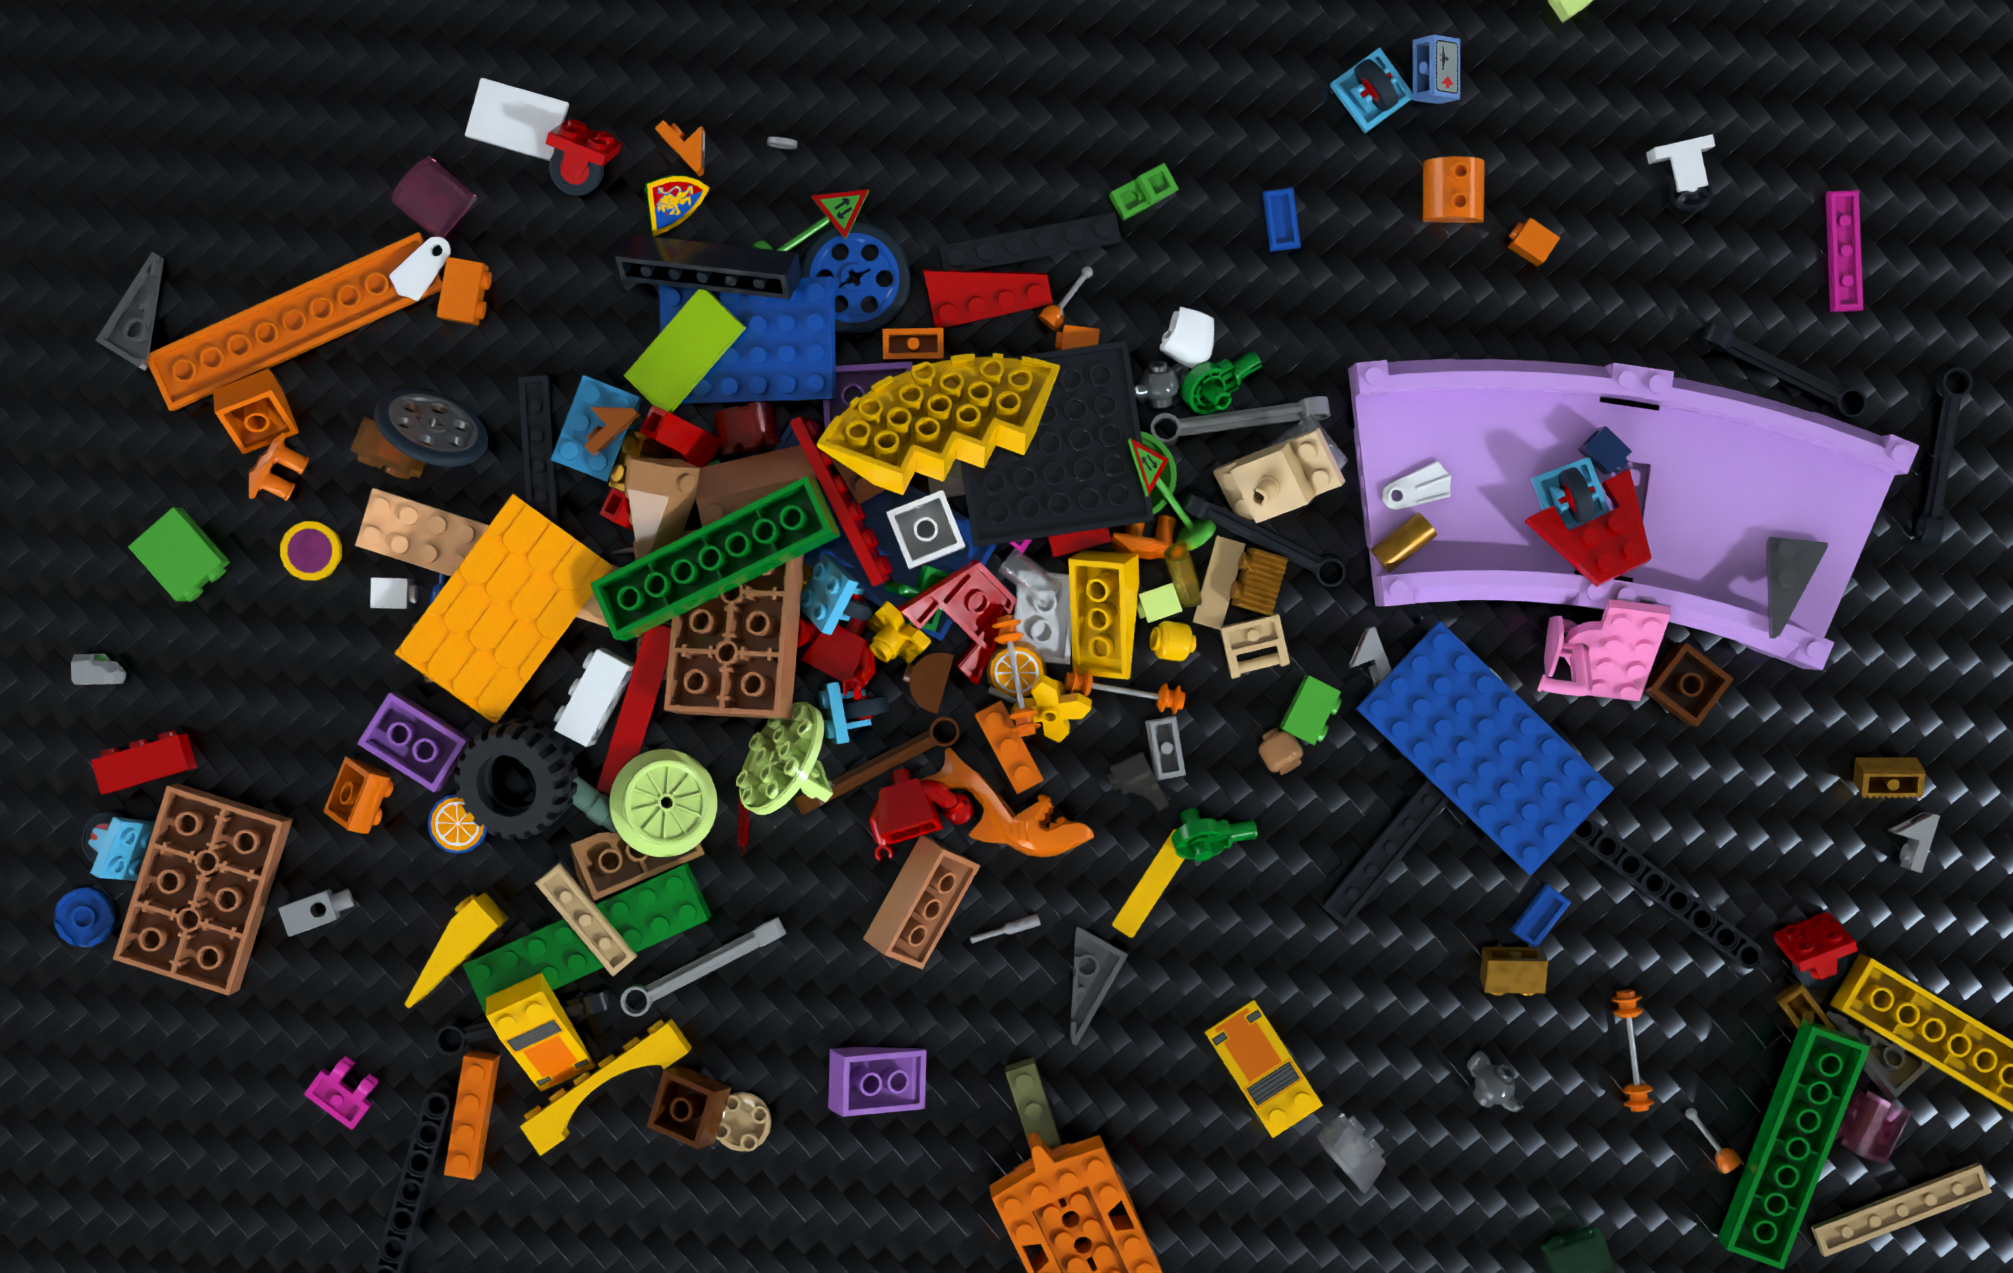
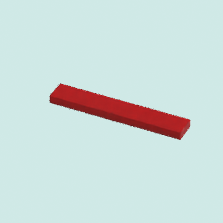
M660 624L644 633L596 789L600 792L610 794L618 773L630 760L640 754L668 663L671 626Z

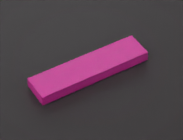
M1859 190L1829 191L1826 193L1830 312L1863 310Z

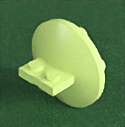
M807 702L792 704L791 719L768 718L767 724L762 731L752 736L749 742V748L751 749L744 762L742 772L736 780L740 798L745 808L758 815L772 813L786 804L800 788L808 797H817L824 802H827L833 795L822 763L817 760L823 741L824 720L821 712L816 707Z

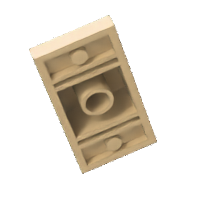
M1320 428L1219 466L1213 471L1232 511L1248 520L1254 519L1256 523L1305 506L1316 495L1340 487L1345 483V479Z

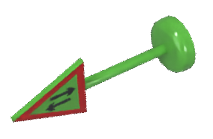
M869 189L810 196L824 213L825 217L777 250L789 251L830 222L846 240L869 193ZM760 240L753 244V248L773 250L766 241Z
M1131 438L1128 439L1145 496L1150 495L1156 484L1185 524L1177 536L1179 547L1184 549V551H1190L1204 544L1214 534L1216 525L1210 519L1196 518L1191 521L1159 476L1169 459Z

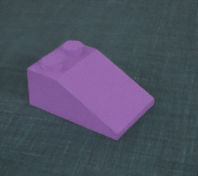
M880 1047L830 1049L828 1108L842 1117L925 1109L927 1050Z

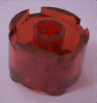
M771 401L749 403L748 406L739 408L735 406L714 413L722 456L739 453V448H742L743 453H750L761 450V444H764V447L781 444L775 411Z

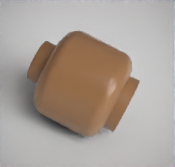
M1275 728L1262 736L1264 742L1260 745L1258 751L1270 771L1280 772L1283 775L1301 764L1300 758L1303 755V750L1294 735L1286 731L1279 732L1278 728Z

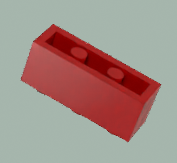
M176 730L158 734L159 740L148 743L146 738L128 743L130 749L119 752L118 747L100 751L101 757L91 760L101 795L197 768L188 734L177 735Z

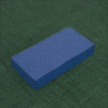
M1293 187L1263 191L1270 252L1300 248L1301 243Z
M1545 883L1511 927L1510 931L1529 946L1538 947L1571 904V901Z

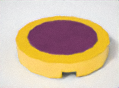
M304 521L294 525L285 533L280 544V557L284 567L293 576L302 580L318 581L330 576L337 565H339L342 558V545L338 535L330 527L320 522Z

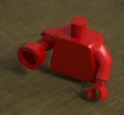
M850 617L845 628L836 625L832 635L822 633L811 620L806 622L799 618L797 647L803 646L805 643H813L803 656L802 661L843 682L844 696L850 690H854V699H860L862 696L861 688L866 686L876 672L875 655L870 649L872 643L861 638L869 621Z
M908 769L894 770L891 773L893 785L882 788L879 791V800L875 802L869 818L874 842L879 845L875 850V857L881 861L884 858L882 848L889 852V858L892 859L896 854L894 843L943 829L933 802L942 807L944 816L955 825L965 824L971 819L974 813L972 802L962 793H951L949 791L951 788L944 782L929 779L921 781L919 778L910 780Z

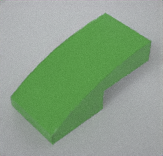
M1165 163L1140 175L1130 183L1112 191L1108 196L1121 220L1124 221L1175 193L1179 188Z

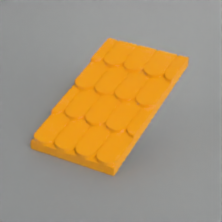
M512 494L394 654L486 719L496 724L594 592L590 583L606 576L613 566Z

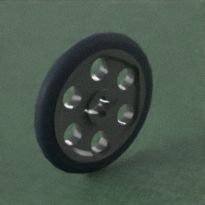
M403 389L386 395L375 407L374 417L377 428L382 436L393 447L416 460L438 466H463L479 459L487 449V433L479 418L459 402L444 395L425 390ZM404 408L411 409L414 412L407 411ZM433 410H438V411L442 412L443 414L436 413V412H434ZM398 424H403V425L407 426L408 428H403V427L399 426ZM455 427H460V428L464 429L465 431H460V430L456 429ZM420 441L427 442L431 446L424 445ZM449 443H454L459 447L452 446Z

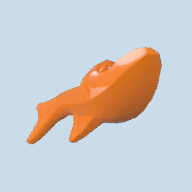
M950 747L945 750L944 765L941 770L921 779V781L925 779L944 782L950 788H960L969 791L982 804L984 812L981 821L969 833L972 839L989 843L1008 844L1015 850L1030 856L1049 857L1069 851L1094 838L1093 830L1082 822L1069 821L1062 816L1056 819L1055 823H1050V815L1053 813L1054 806L1051 803L1050 797L1043 794L1038 796L1039 802L1016 815L1001 795L982 775L967 765Z

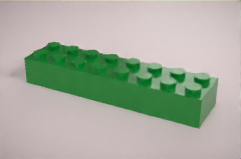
M805 476L590 583L613 638L628 641L841 536L817 480Z
M688 862L594 903L635 953L701 924L712 916ZM561 918L464 963L463 967L486 1016V997L541 972L551 989L555 990L603 968L604 965L568 922Z
M1804 1018L1802 1019L1718 1235L1719 1241L1726 1250L1784 1269L1870 1049V1046L1860 1038Z

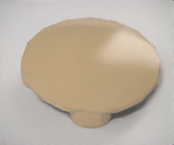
M746 1092L729 1094L716 1139L731 1150L749 1152L756 1149L765 1141L770 1133L772 1122L769 1109L763 1100L754 1094Z

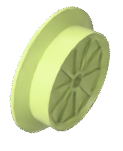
M651 750L630 760L618 773L610 792V815L618 834L635 850L654 857L677 856L697 846L709 833L717 813V793L711 776L693 757L676 750ZM664 797L669 801L667 808L661 805V800Z

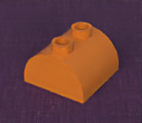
M1453 156L1432 158L1424 161L1423 222H1484L1485 161L1483 159Z
M345 756L323 812L346 830L368 834L372 825H378L381 821L382 809L379 807L383 797H389L393 791L392 776L373 765Z

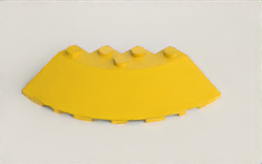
M993 353V357H975V354L951 356V360L932 364L926 361L914 365L912 370L895 377L890 375L872 385L871 390L862 397L854 398L850 402V407L840 416L837 415L828 425L817 442V447L872 484L901 495L904 494L915 472L944 482L955 459L985 468L995 446L1025 455L1038 428L1060 365L1022 356V360L1003 358V354Z

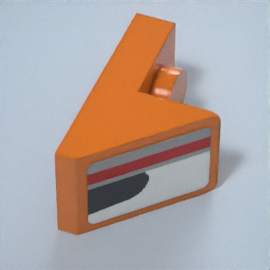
M664 120L655 127L658 134L699 177L704 174L705 153L704 128L702 126L699 127L684 142L683 139L686 135L675 123L671 126Z

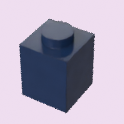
M1607 426L1599 427L1578 449L1585 457H1590L1592 464L1603 474H1610L1612 472L1617 474L1629 462L1626 457L1632 452Z

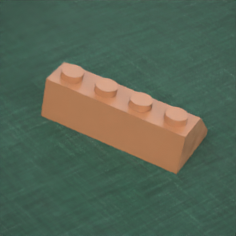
M793 446L701 467L696 492V503L702 527L805 476L817 480L816 474L802 446Z
M921 835L863 940L882 954L923 970L981 865L944 844Z

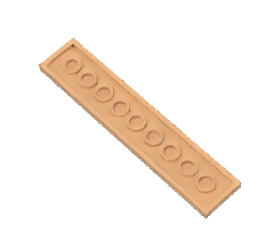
M372 488L355 546L452 576L489 525ZM611 564L613 567L608 574L622 567ZM593 593L576 617L609 627Z

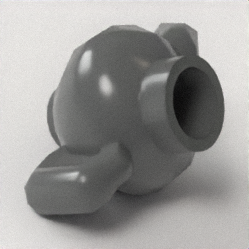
M1164 361L1149 363V367L1139 377L1138 384H1133L1135 397L1148 398V405L1153 408L1170 406L1172 404V397L1182 388L1183 382L1189 373V367L1178 363L1170 368Z
M1476 1051L1467 1061V1068L1475 1078L1476 1088L1473 1090L1475 1099L1481 1105L1488 1108L1496 1104L1502 1105L1505 1109L1513 1112L1521 1110L1523 1104L1514 1097L1515 1074L1513 1070L1504 1064L1491 1065L1489 1057L1484 1052Z

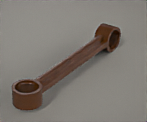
M938 717L931 723L930 729L830 780L829 784L833 795L827 802L937 745L946 747L954 744L959 737L958 724L950 717ZM940 721H949L954 725L955 735L949 742H940L934 737V727ZM802 794L794 799L802 815L827 803L817 797L810 798L806 794Z

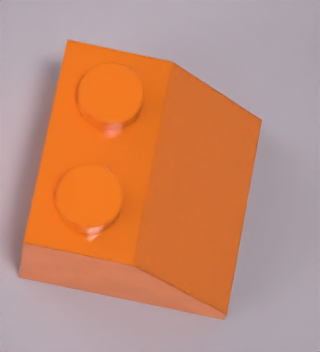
M270 369L213 390L214 412L243 455L269 445L272 439L281 431L286 433V438L299 433L285 394Z

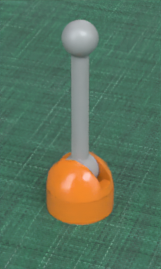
M1085 266L1082 268L1081 276L1058 305H1049L1043 309L1038 316L1042 323L1054 331L1060 328L1065 318L1062 309L1084 280L1093 275L1091 267Z
M1688 1108L1685 1111L1686 1117L1694 1121L1717 1151L1715 1163L1720 1171L1726 1174L1735 1169L1742 1162L1737 1152L1731 1148H1721L1697 1117L1696 1109Z

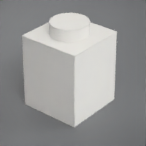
M371 578L370 608L413 609V603H417L418 586L414 585V579Z

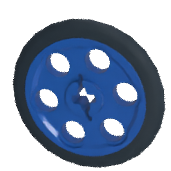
M854 222L846 240L834 226L826 229L814 238L805 250L800 262L802 278L817 277V274L822 270L832 272L835 278V297L842 296L848 301V307L844 312H835V332L840 334L863 335L884 328L898 316L910 294L912 278L910 264L905 251L894 237L872 224ZM838 244L845 245L849 250L847 258L842 261L835 260L832 257V249ZM867 245H874L879 250L878 257L873 261H867L861 255L862 249ZM851 271H854L856 274H863V277L860 278L861 284L859 286H855L854 283L845 284L850 278L849 273ZM889 271L894 278L892 284L888 287L879 286L876 282L878 273ZM865 297H874L878 301V307L874 312L866 313L861 309V302Z

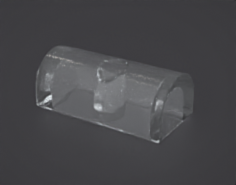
M1017 548L1012 551L997 571L1045 608L1063 585L1061 581Z

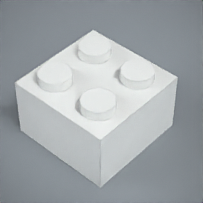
M943 490L886 512L909 570L965 548L964 541Z

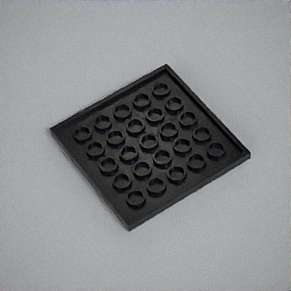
M1127 341L1023 355L1024 357L1036 358L1060 365V369L1036 433L1025 455L995 446L985 468L960 460L973 548L1154 521L1151 496H1145L1128 443V439L1131 438L1142 444ZM1022 356L1010 357L1022 360Z

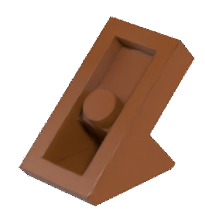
M590 407L606 425L603 428L598 426L592 430L586 437L589 441L584 447L592 455L598 456L641 414L633 408Z

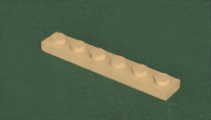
M1976 1162L1812 1225L1811 1228L1821 1254L1826 1257L1992 1193L1982 1165Z

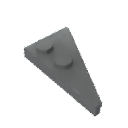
M154 252L150 254L95 340L144 371L148 366L164 259Z
M1769 537L1767 540L1769 638L1776 639L1782 633L1826 552L1828 543Z
M1078 925L1075 929L1070 1041L1076 1046L1128 956V953Z
M1830 1010L1825 1012V1015L1836 1030L1858 1037L1870 1046L1862 1068L1889 1101L1898 1097L1931 1066L1924 1060L1917 1061L1904 1054L1905 1050L1903 1048L1891 1045L1886 1039L1868 1029L1860 1030L1850 1025L1848 1019L1842 1015L1834 1014Z

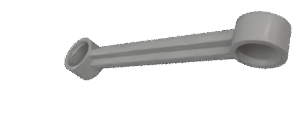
M1326 396L1309 397L1297 403L1181 419L1170 413H1161L1151 423V435L1158 438L1165 446H1170L1176 443L1181 436L1296 420L1313 422L1326 419L1331 415L1328 397ZM1164 420L1173 422L1177 427L1176 434L1170 439L1160 438L1155 432V427L1159 422Z
M776 917L646 986L643 984L631 985L621 996V1007L630 1016H641L649 1010L654 1001L759 947L775 941L785 935L786 931L779 918ZM631 990H639L645 994L647 1004L644 1009L634 1010L628 1005L626 998Z

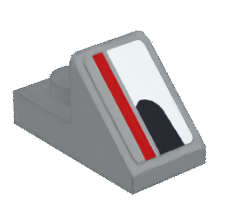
M1370 626L1365 628L1348 667L1352 668L1371 661L1372 665L1368 667L1374 683H1380L1391 671V667L1376 628Z
M1922 812L1888 830V832L1909 838L1900 852V867L1922 873L1940 818L1939 815Z

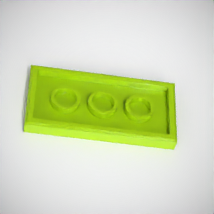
M698 289L625 373L624 377L652 405L672 414L746 327L709 290Z

